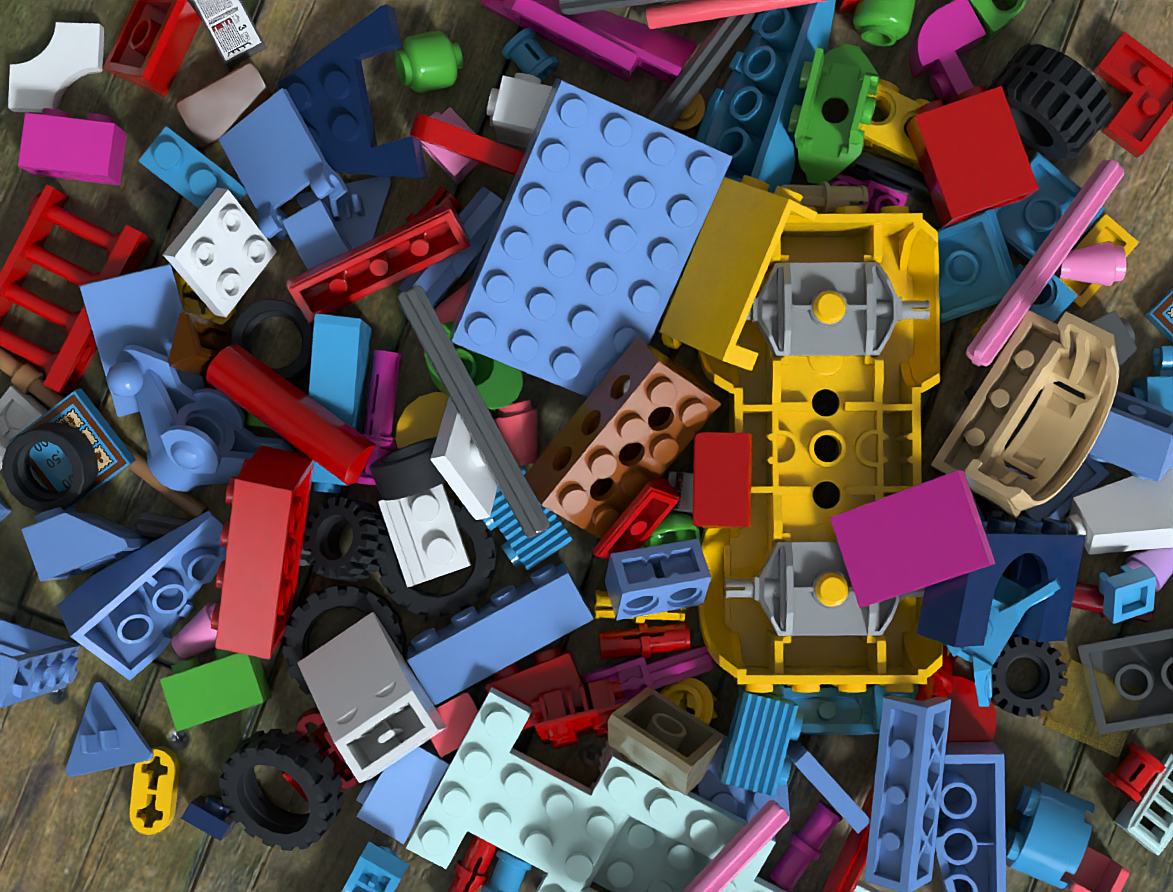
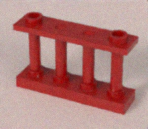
M46 184L42 193L36 194L28 208L29 218L0 272V346L45 368L47 377L43 385L59 393L70 395L77 389L98 348L85 304L81 312L72 313L22 287L33 264L79 286L138 271L154 240L128 225H125L122 233L113 234L63 209L68 196ZM54 224L107 250L109 258L102 271L94 274L42 248ZM15 303L66 329L68 337L61 350L53 353L1 327L12 304Z

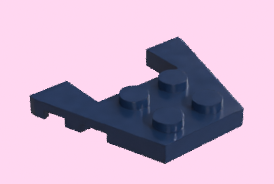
M387 4L380 6L279 81V90L283 88L288 91L326 162L336 173L406 177L422 180L428 177L421 141L410 136L378 146L362 60L402 48L395 8Z

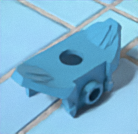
M1001 575L993 596L984 646L952 647L943 643L954 657L960 656L964 660L973 663L979 707H989L993 664L1025 611L1052 596L1055 591L1061 588L1057 577L1027 589Z

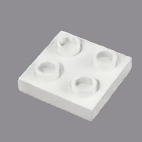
M216 188L163 253V256L214 315L227 317L277 251L228 189Z

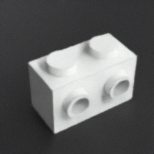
M516 73L514 78L502 76L500 89L492 88L487 106L490 126L494 127L498 142L527 148L552 86L541 84L539 78L529 74Z

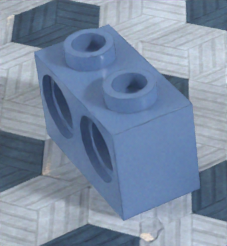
M699 539L610 554L605 577V585L616 620L703 605L711 581V575Z

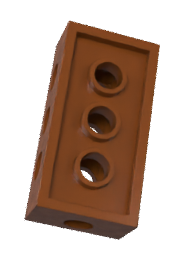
M637 336L524 476L542 506L602 539L645 485L663 475L721 403L698 377Z

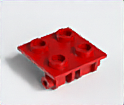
M610 678L588 683L594 708L589 710L584 685H579L584 711L576 713L570 687L565 688L570 715L566 713L561 690L538 695L539 700L531 701L534 719L543 718L544 722L535 724V729L543 744L552 743V747L558 749L575 745L579 742L578 737L596 733L597 738L608 737V720L611 714L625 704V702L616 704L615 701L624 698L620 680L611 682Z

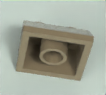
M650 687L645 688L614 711L608 720V745L619 751L622 758L627 762L641 766L658 777L660 783L666 788L679 791L685 796L703 779L725 735Z

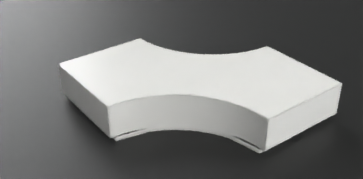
M56 22L54 35L49 45L41 54L24 63L10 64L8 108L13 112L42 113L43 108L59 110L62 96L73 82L82 76L103 71L104 27L101 24Z

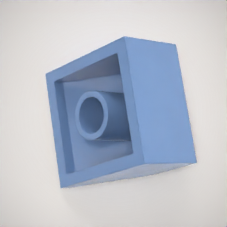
M59 507L34 516L36 524L21 529L41 582L75 577L122 559L151 543L149 537L140 536L137 532L95 513H78L76 508L62 511V508Z

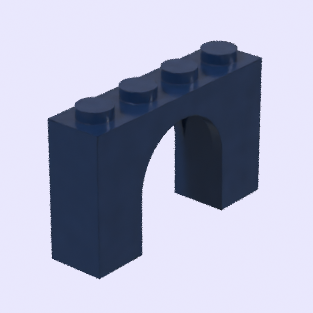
M988 516L987 521L981 519L996 564L925 587L916 634L952 647L984 646L994 592L1001 575L1009 564L1011 568L1010 579L1027 589L1057 577L1061 588L1055 591L1052 596L1025 611L1013 634L1037 642L1065 641L1086 535L1069 531V523L1057 519L1041 518V521L1017 517L1013 521Z

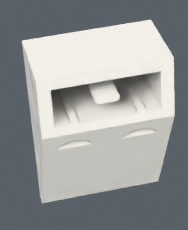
M374 612L297 663L334 744L359 783L373 778L447 728V725Z

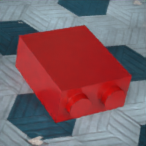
M984 85L973 87L958 95L959 101L944 106L942 100L927 103L915 110L917 115L906 126L942 228L986 210H995L1021 201L1039 190L1002 86L986 91Z

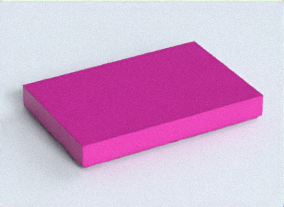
M957 470L830 517L859 608L996 564L964 470Z

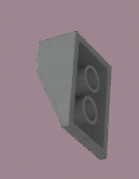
M1173 624L1077 646L1099 734L1173 723Z

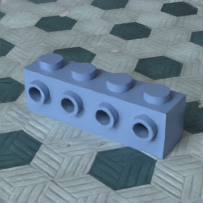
M565 562L556 567L553 563L537 569L530 575L531 580L518 588H515L514 585L506 586L491 596L492 602L477 610L474 606L465 608L451 618L452 623L437 632L435 628L427 629L411 640L412 645L407 649V662L434 706L593 620L590 607Z

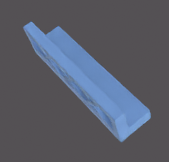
M895 695L883 697L864 880L866 882L898 892H912L932 881L951 699L937 696L921 702Z

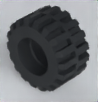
M1026 44L1021 47L987 88L988 91L1002 86L1024 145L1042 155L1061 161L1075 160L1112 115L1111 112L1113 111L1108 94L1085 67L1064 53L1040 44Z

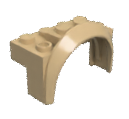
M1028 310L931 463L935 474L941 477L957 470H964L970 490L974 496L1017 519L1021 511L1043 504L1053 498L1070 481L1088 456L1110 412L1119 379V364L1114 334L1066 311L1058 324ZM1060 381L1084 393L1085 399L1055 385L1054 382ZM1041 389H1043L1037 403L1035 404L1033 410L1031 411L1024 425L1017 433L1015 438L1012 440V442L1009 444V446L1005 449L1007 441L1013 434L1014 430L1016 429L1024 414L1030 407L1036 395ZM1005 464L1008 465L1009 467H1011V468H1013V469L1019 471L1020 473H1022V474H1024V475H1026V476L1032 478V479H1029V478H1027V477H1025V476L1019 474L1018 472H1016V471H1014V470H1012V469L1006 467Z

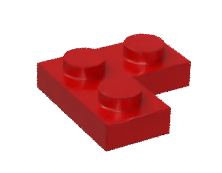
M1123 32L1109 48L1093 72L1127 97L1102 130V133L1138 158L1145 152L1173 115V67L1126 32Z

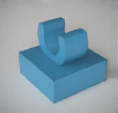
M1126 565L1120 566V574L1109 577L1105 572L1099 573V591L1104 595L1103 614L1114 624L1153 611L1156 575L1146 565L1136 569H1131Z

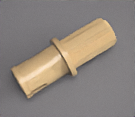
M820 181L817 185L784 184L781 186L801 194L803 198L800 204L815 207L817 214L835 213V208L843 206L862 207L863 214L867 210V205L859 204V201L868 202V191L863 185L830 186L827 181Z

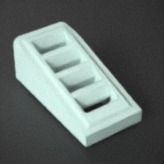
M1170 752L1161 761L1166 769L1162 774L1155 773L1140 792L1142 799L1138 803L1130 800L1113 821L1145 848L1158 856L1173 837V803L1171 804L1158 793L1162 786H1164L1173 794V782L1168 779V776L1173 771V754ZM1153 801L1166 811L1162 817L1149 808ZM1143 816L1155 824L1151 831L1140 824Z

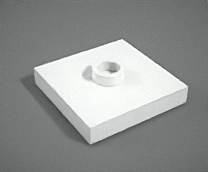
M449 396L430 460L470 514L476 520L488 518L491 515L498 484Z

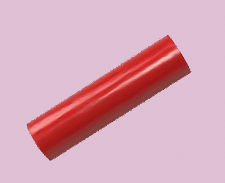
M449 202L287 280V288L308 323L314 321L315 313L328 315L452 256L471 245L460 217Z
M238 344L224 348L215 356L206 372V380L209 384L346 485H351L358 481L376 444Z

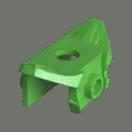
M843 43L838 48L828 51L825 55L824 49L817 47L813 62L805 61L799 88L806 89L802 106L797 104L793 106L788 131L795 133L794 138L796 149H798L799 165L803 172L806 173L809 183L829 182L849 166L862 152L865 131L861 130L862 124H871L877 98L870 97V95H877L880 78L860 46ZM840 99L847 104L849 113L845 120L840 123H830L824 119L822 108L829 100Z

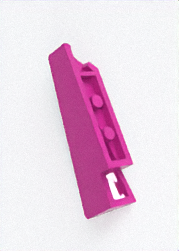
M482 0L480 3L482 7L524 29L532 28L536 35L628 83L636 68L672 85L697 48L696 42L659 29H649L647 25L603 10L563 15L560 11L559 0Z

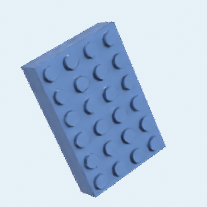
M556 78L450 329L451 342L589 397L637 336L648 344L650 343L733 157Z

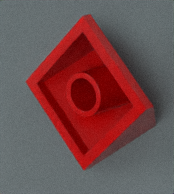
M134 0L102 69L166 98L202 19L187 0Z

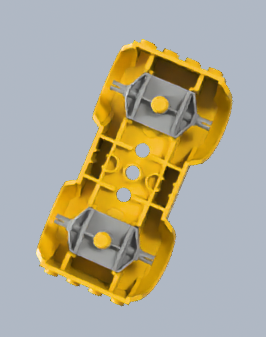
M805 206V207H807V208H809V209H811V210H813V211L816 212V208H815V207ZM843 206L835 208V214H817L814 221L790 213L736 343L759 353L752 371L722 361L698 350L701 367L707 379L729 392V433L752 434L751 527L704 528L701 538V548L711 575L704 603L697 606L703 640L714 661L730 673L737 684L745 686L746 692H773V684H787V686L792 687L793 692L804 693L819 692L820 684H832V686H837L840 692H866L867 684H878V686L885 687V691L913 692L914 684H927V678L942 666L943 643L916 634L925 587L859 608L830 517L922 484L921 393L940 382L938 232L923 220V213H909V207L907 206L881 208V213L863 214V208L859 206ZM823 389L834 392L839 400L837 411L827 417L817 414L812 406L814 395ZM823 435L833 437L839 445V454L831 462L819 460L814 452L816 440ZM824 481L835 484L840 493L837 504L829 509L819 507L813 499L814 488Z

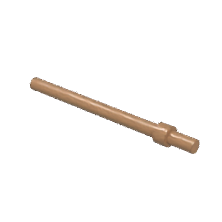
M0 347V369L12 378L11 384L26 395L32 393L50 408H53L66 398L61 393L43 385V373L30 363L22 364ZM124 443L136 459L127 468L193 519L207 511L208 507L188 491H176L162 485L151 473L147 460Z

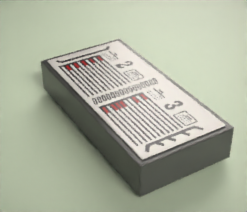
M192 0L228 68L267 48L242 0Z

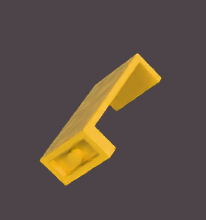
M744 175L741 182L726 177L723 178L659 332L722 361L752 371L759 353L736 344L790 213L814 221L817 212L800 204L803 198L801 194L781 186H777L774 193L768 192L769 184Z

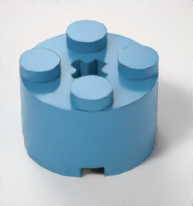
M1037 781L1032 787L1023 784L1014 804V810L1020 812L1014 829L1008 826L1005 829L1007 867L1057 888H1065L1068 883L1062 880L1061 877L1065 871L1073 875L1075 874L1087 848L1093 825L1085 822L1084 818L1086 810L1094 813V804L1041 781Z

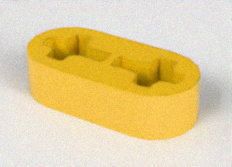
M164 746L151 748L154 753L153 758L149 761L135 763L129 811L130 822L138 832L146 835L156 834L168 827L173 821L176 811L180 761L173 750ZM158 756L160 757V764L168 767V772L161 774L158 778L157 786H154L155 773L153 770L147 769V764L156 760ZM154 794L156 795L155 809L163 811V816L156 819L154 823H150V816L143 814L142 809L151 804Z

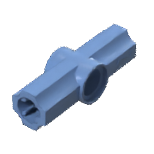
M483 186L459 214L471 246L408 276L398 289L404 292L411 287L419 285L424 290L434 309L458 279L462 280L479 262L503 206V200Z

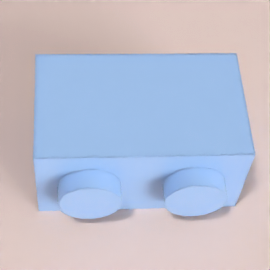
M427 742L423 743L383 770L378 780L374 778L367 780L356 801L363 804L356 817L404 844L453 757L447 754L440 758L434 746Z

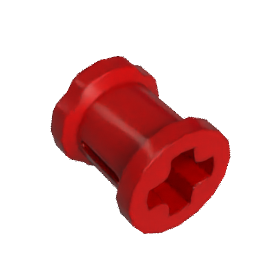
M1131 742L1128 746V755L1113 773L1107 772L1104 778L1125 796L1138 803L1142 799L1140 792L1155 773L1162 774L1166 767L1145 749ZM1139 765H1140V768L1136 771V773H1135V774L1132 776V778L1129 780V778L1131 777V775L1135 772V770H1136V769L1139 767Z

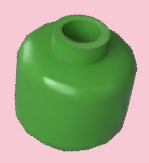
M862 0L858 2L853 17L854 27L861 34V38L869 44L876 46L894 45L896 40L904 38L910 31L916 0Z
M434 30L406 37L402 41V48L395 51V65L402 85H409L414 92L422 94L454 85L457 78V70L463 68V55L457 42L451 43L444 32Z

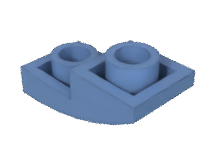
M318 200L282 221L308 270L352 250L351 245L344 241L326 203L322 200Z

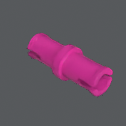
M819 801L816 809L800 831H794L789 837L791 844L775 868L768 874L770 878L782 888L792 892L795 888L794 886L813 860L818 861L823 855L821 848L837 824L843 819L840 813L828 804Z

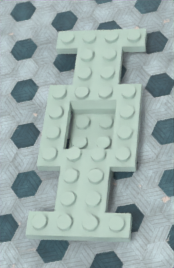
M491 687L408 841L406 849L447 869L468 831L545 871L546 873L535 892H598L590 888L592 882L612 892H682L748 821L691 791L685 796L679 791L666 788L660 783L658 777L641 766L627 762L615 751L609 757L596 783L592 782L590 788L512 748L529 718L532 708ZM775 836L721 892H786L757 876L776 843ZM858 880L853 892L881 891Z

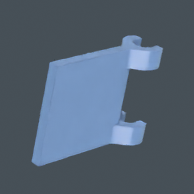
M281 88L218 139L258 212V225L266 238L270 239L277 235L279 240H284L289 236L282 223L288 216L280 207L309 184L318 198L323 199L328 195L331 201L337 200L348 191L341 177L326 162L286 89Z

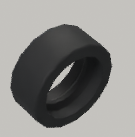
M266 299L253 303L239 315L234 324L231 345L238 344L253 355L250 348L251 334L261 321L274 316L284 317L292 321L301 334V351L296 360L288 366L271 369L290 383L299 381L311 369L314 322L308 323L300 308L286 300Z
M47 422L17 435L7 446L2 460L3 478L10 493L22 505L37 512H45L59 507L65 509L80 501L93 488L98 475L97 455L91 442L78 429L64 423ZM50 442L58 446L68 456L73 469V481L66 490L54 493L43 488L34 479L29 468V453L35 444Z
M437 436L397 449L382 456L370 465V470L382 499L390 501L406 498L446 482L430 460Z

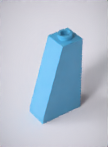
M315 313L309 397L360 433L373 329L362 319ZM314 461L312 482H315L314 491L341 494L342 485L346 484Z

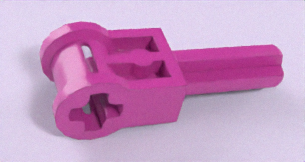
M702 645L646 664L644 656L640 655L583 674L581 677L583 683H591L610 678L611 682L620 680L624 698L615 700L616 704L627 703L647 687L655 690L712 671L715 668V663L706 645Z

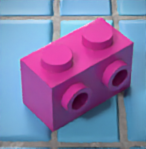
M43 108L42 114L25 112L18 166L36 176L120 186L127 133L114 123L113 118L105 115L86 114V120L70 118L68 112L51 108Z

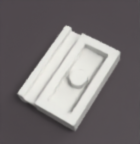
M443 483L406 498L378 501L407 588L471 566Z

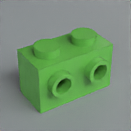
M219 649L214 651L217 660L200 665L198 657L172 665L173 675L160 679L176 732L271 699L272 694L260 657Z

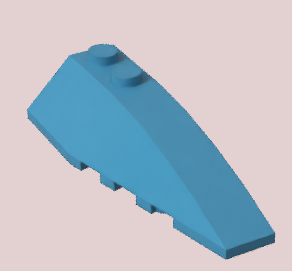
M836 0L768 10L758 14L751 27L755 32L745 51L743 53L737 51L729 65L733 71L723 89L716 88L711 96L696 137L697 141L733 157L724 177L738 182L742 181L744 175L756 178L769 184L768 192L774 193L777 186L789 185L798 159V149L795 146V133L789 132L788 127L794 104L802 106L806 89L799 88L802 69L805 61L813 62L817 47L824 49V55L827 53Z

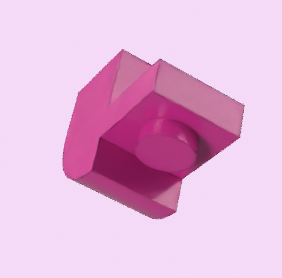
M954 0L932 13L916 34L909 51V65L913 78L930 71L932 75L930 76V84L935 95L940 100L945 99L947 104L959 101L958 95L974 87L958 56L975 48L986 35L968 0Z

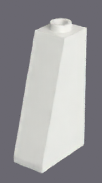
M1173 467L1159 482L1131 476L1073 497L1070 514L1066 518V521L1069 523V531L1086 535L1084 547L1089 555L1173 547Z

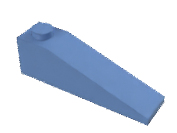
M207 511L92 575L57 605L70 637L130 681L164 652L172 639L170 633L181 617L187 618L194 607L192 600L202 585L212 581L218 572L221 562L226 560L227 547L221 546V534L224 523L213 513Z

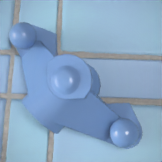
M128 345L118 353L116 358L117 364L109 368L106 382L112 393L120 397L136 395L149 445L147 453L148 467L153 476L162 485L172 490L187 492L195 490L199 485L229 483L232 476L237 477L239 475L244 460H250L261 445L294 452L284 439L257 437L244 427L245 417L240 406L219 390L204 388L193 391L183 384L176 369L169 366L168 356L141 346Z

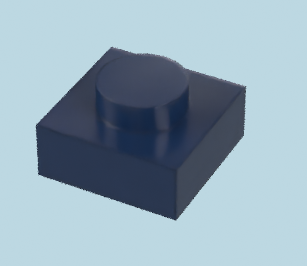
M207 795V797L198 796L189 803L181 817L184 821L220 841L232 831L236 823L230 815V806H225L223 800L214 795Z

